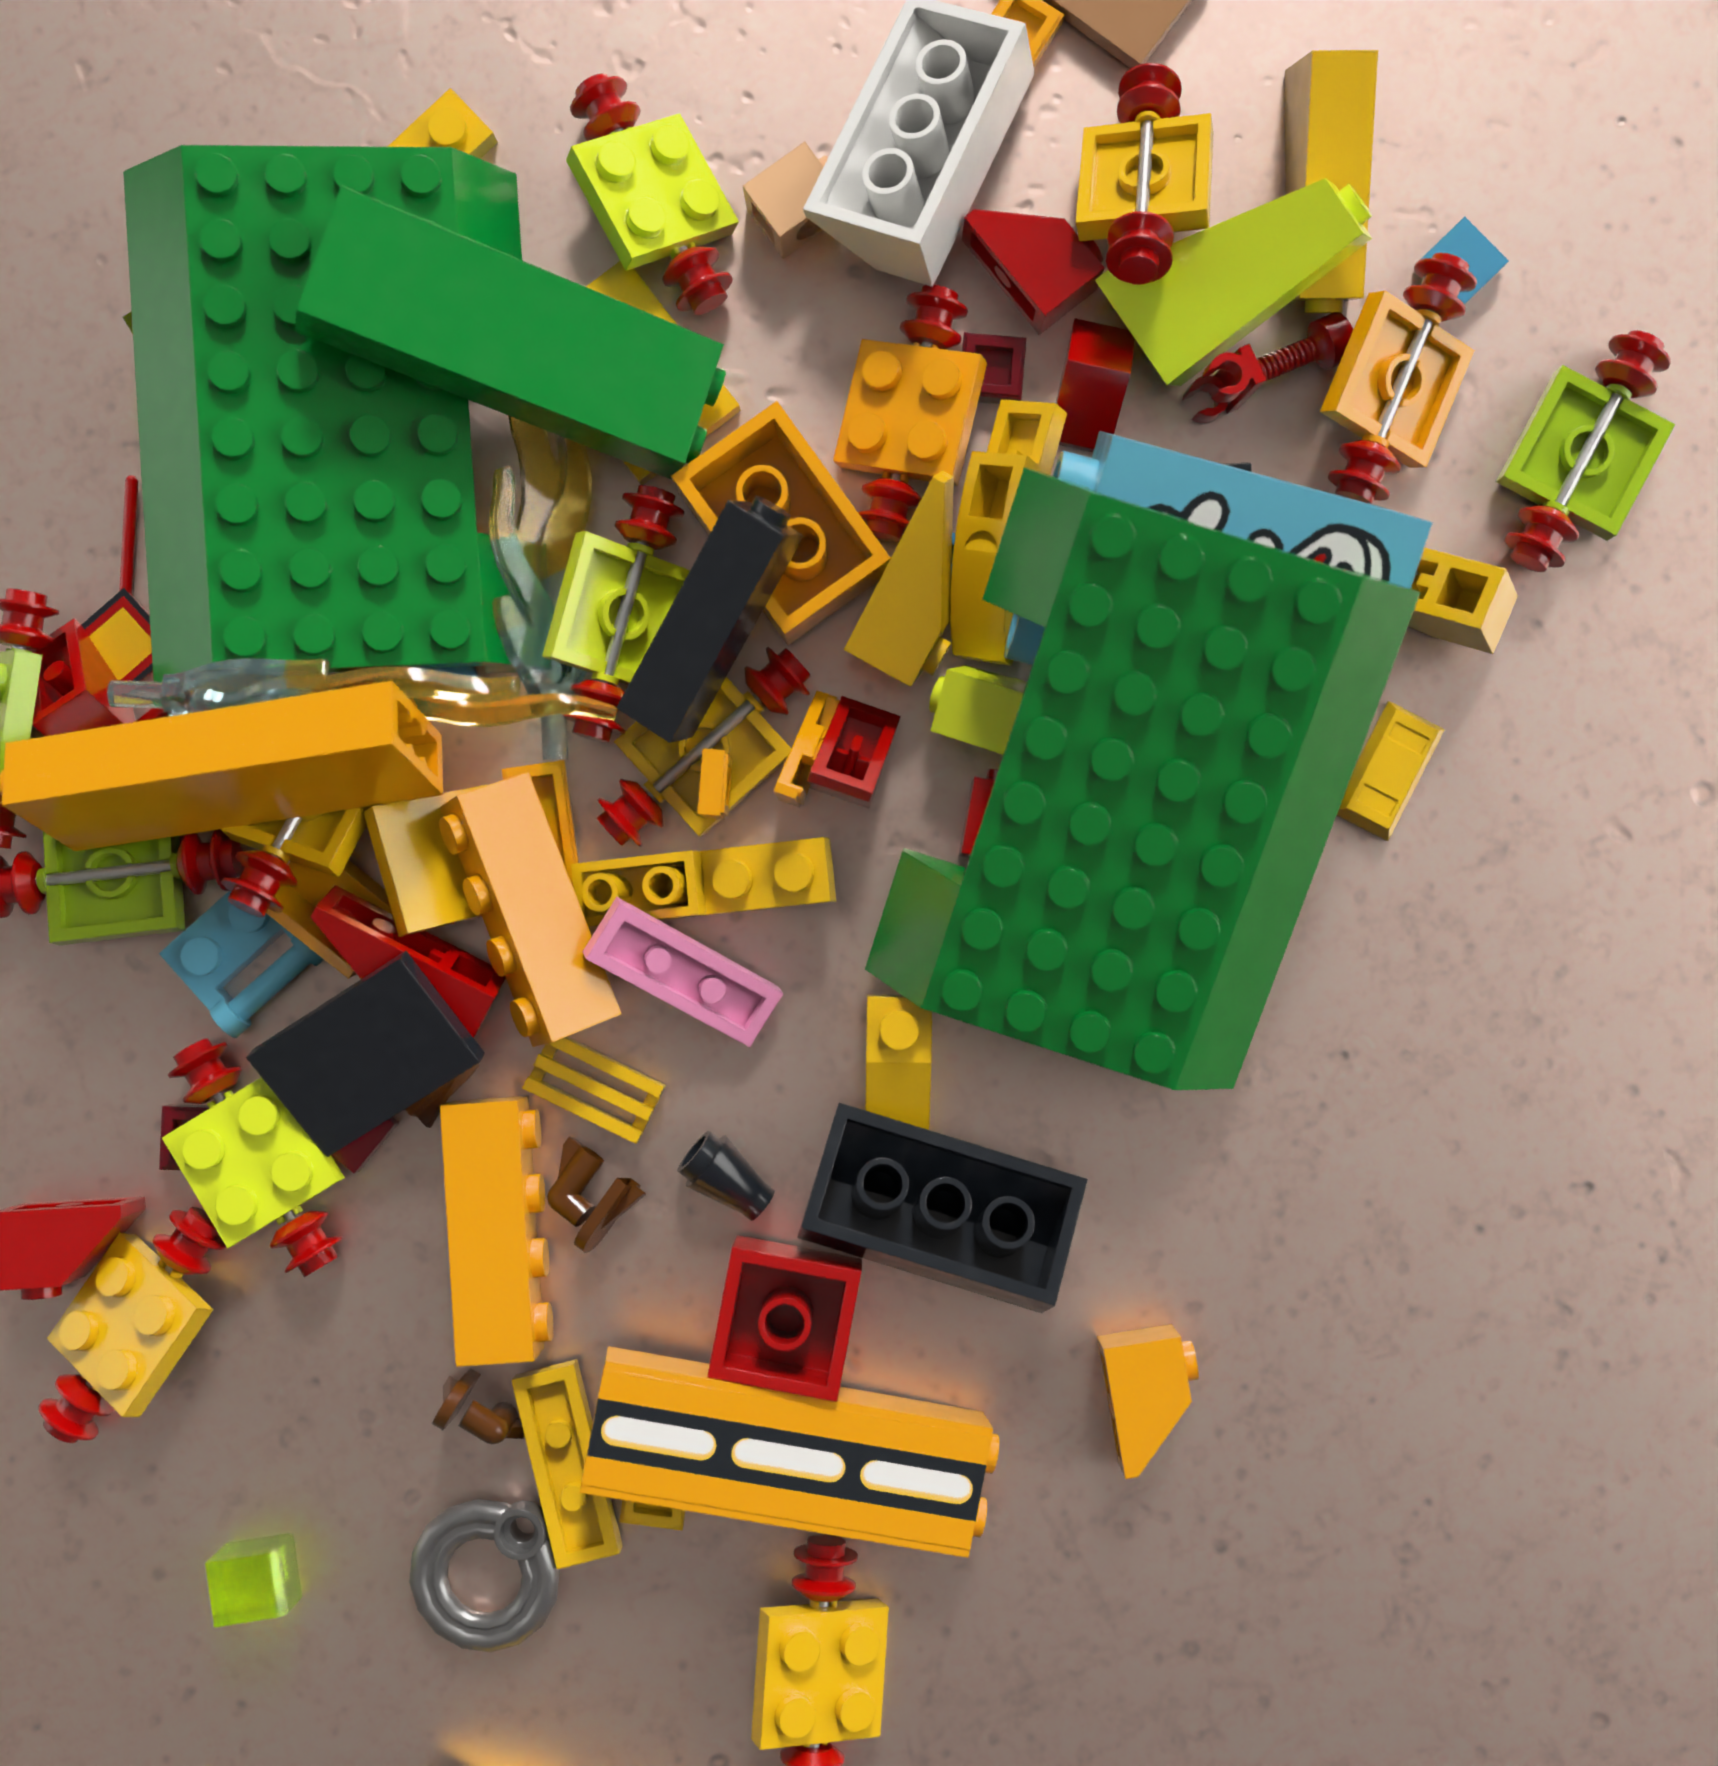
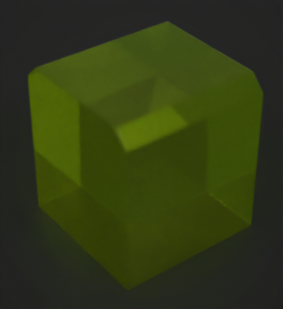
M291 1533L226 1543L205 1562L214 1628L282 1617L287 1615L302 1598L294 1535Z

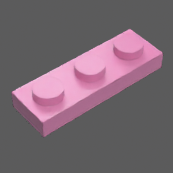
M618 897L613 901L583 950L587 960L748 1047L752 1045L783 995V992L777 985Z

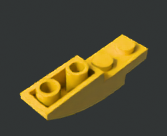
M1001 400L987 452L972 451L958 513L952 559L950 624L952 653L958 658L1008 666L1013 665L1014 660L1004 658L1005 645L1013 613L982 600L1024 467L1051 475L1067 413L1056 403Z
M828 837L703 851L689 850L571 864L573 889L588 927L599 926L616 897L658 920L836 902L831 841Z

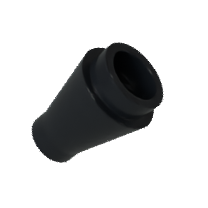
M710 1131L705 1132L695 1142L677 1169V1172L687 1179L686 1187L742 1213L750 1221L755 1220L765 1210L775 1193V1190L761 1179L726 1135L718 1138Z

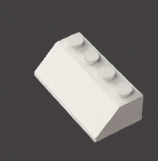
M906 0L803 208L805 216L874 269L933 287L964 223V217L968 214L1035 74L1026 23L937 0Z

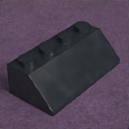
M838 1103L797 1238L1043 1313L1056 1305L1088 1179Z

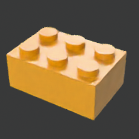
M778 401L768 406L671 475L678 494L708 536L728 500L752 503L755 496H759L776 504L791 515L786 525L801 533L804 537L763 609L764 614L787 646L876 584L891 559Z

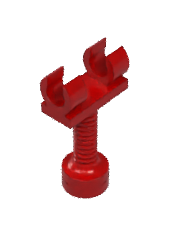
M1333 312L1310 322L1307 328V338L1256 358L1250 343L1239 347L1235 353L1219 354L1205 368L1202 377L1196 379L1183 395L1182 400L1192 397L1196 392H1206L1214 401L1213 408L1208 407L1197 412L1191 420L1206 424L1214 421L1224 410L1227 414L1236 411L1264 382L1316 361L1321 368L1326 370L1338 366L1353 332L1351 323L1342 313ZM1216 370H1218V372L1214 376H1210Z

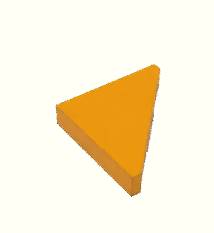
M816 690L777 780L774 793L779 801L797 807L804 805L810 788L808 777L840 701L837 697Z

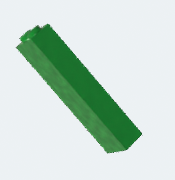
M342 185L340 186L296 309L295 332L671 480V475L680 470L685 463H690L700 455L707 429L698 425L704 404L714 406L726 375L725 369L717 367L724 346L722 343Z

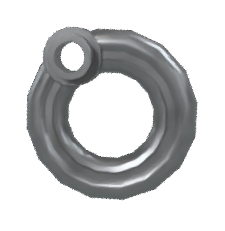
M476 1499L448 1507L425 1526L412 1551L409 1583L418 1612L437 1635L462 1649L494 1652L521 1644L544 1625L557 1601L560 1569L556 1568L542 1507L532 1501L524 1500L510 1505L507 1502ZM527 1518L534 1525V1533L522 1532L516 1524V1519ZM478 1538L494 1540L497 1548L503 1555L518 1561L522 1574L521 1588L514 1601L504 1609L490 1613L475 1611L462 1604L452 1592L447 1577L449 1561L455 1550L465 1542Z

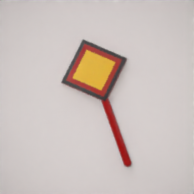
M129 475L125 479L119 592L81 624L127 694L153 672L150 614L132 595L138 479L133 475Z

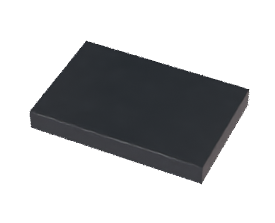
M404 951L255 1047L246 1059L327 1158L480 1063L485 1052L408 952Z

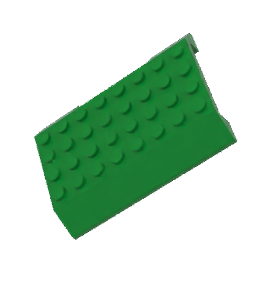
M180 145L123 171L154 686L180 687L185 682L224 685L223 677L470 666H485V674L549 671V659L542 657L547 640L541 544L477 532L469 401L295 332L296 309L341 185L522 260L516 173L453 147Z
M1024 467L982 600L1045 627L966 870L963 866L903 848L865 970L922 1009L1172 1090L1234 1089L1421 592L1353 570L1352 572L1101 494L1090 490L1089 487Z

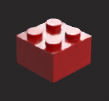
M737 1235L731 1249L707 1377L837 1402L862 1273V1259Z

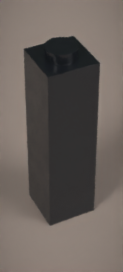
M755 496L752 503L735 500L727 501L616 707L618 710L669 743L694 736L804 535L786 525L791 517L788 512L759 496Z

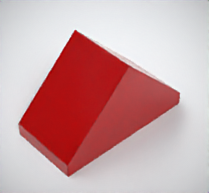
M1074 318L1055 402L1067 413L1059 445L1094 452L1099 431L1110 434L1115 433L1132 368L1135 338L1129 330Z
M841 696L808 777L810 789L869 809L901 716Z

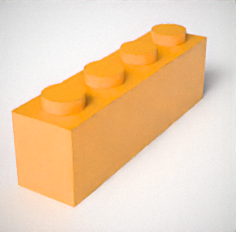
M529 772L459 794L442 805L440 809L443 817L439 820V827L443 841L450 853L453 855L458 854L467 876L463 880L465 898L472 912L477 916L482 915L490 936L486 943L488 957L495 972L501 977H506L514 998L510 1002V1012L518 1032L523 1037H529L532 1047L555 1042L621 1015L622 1013L605 969L587 960L583 954V950L592 935Z
M529 1095L454 1100L440 1105L456 1367L534 1362L544 1350V1342L552 1341L553 1338L552 1306L550 1302H542L540 1277H547L549 1273V1247L546 1238H538L536 1213H542L545 1209V1183L542 1174H534L532 1149L540 1148L541 1145L540 1114L538 1110H530Z

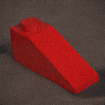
M334 885L316 905L310 917L360 979L404 951H407L473 1038H475L506 979L505 976H499L491 964L426 931L399 937L391 913L337 885Z

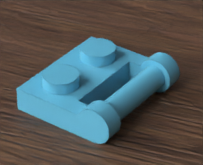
M228 891L159 954L207 1007L215 1023L226 1034L237 1038L252 1025L250 1020L252 1015L309 964L318 966L324 959L268 914L261 918L232 905L227 900L231 891ZM286 933L291 939L293 946L233 999L223 987L280 936Z

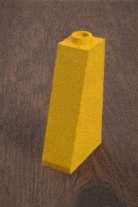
M1312 50L1285 70V195L1326 178L1335 184L1339 191L1350 184L1369 209L1378 50ZM1367 220V221H1365V222L1363 223V225H1364V227L1366 228V230L1368 231V220ZM1367 243L1292 301H1305L1304 313H1343L1344 301L1364 298Z

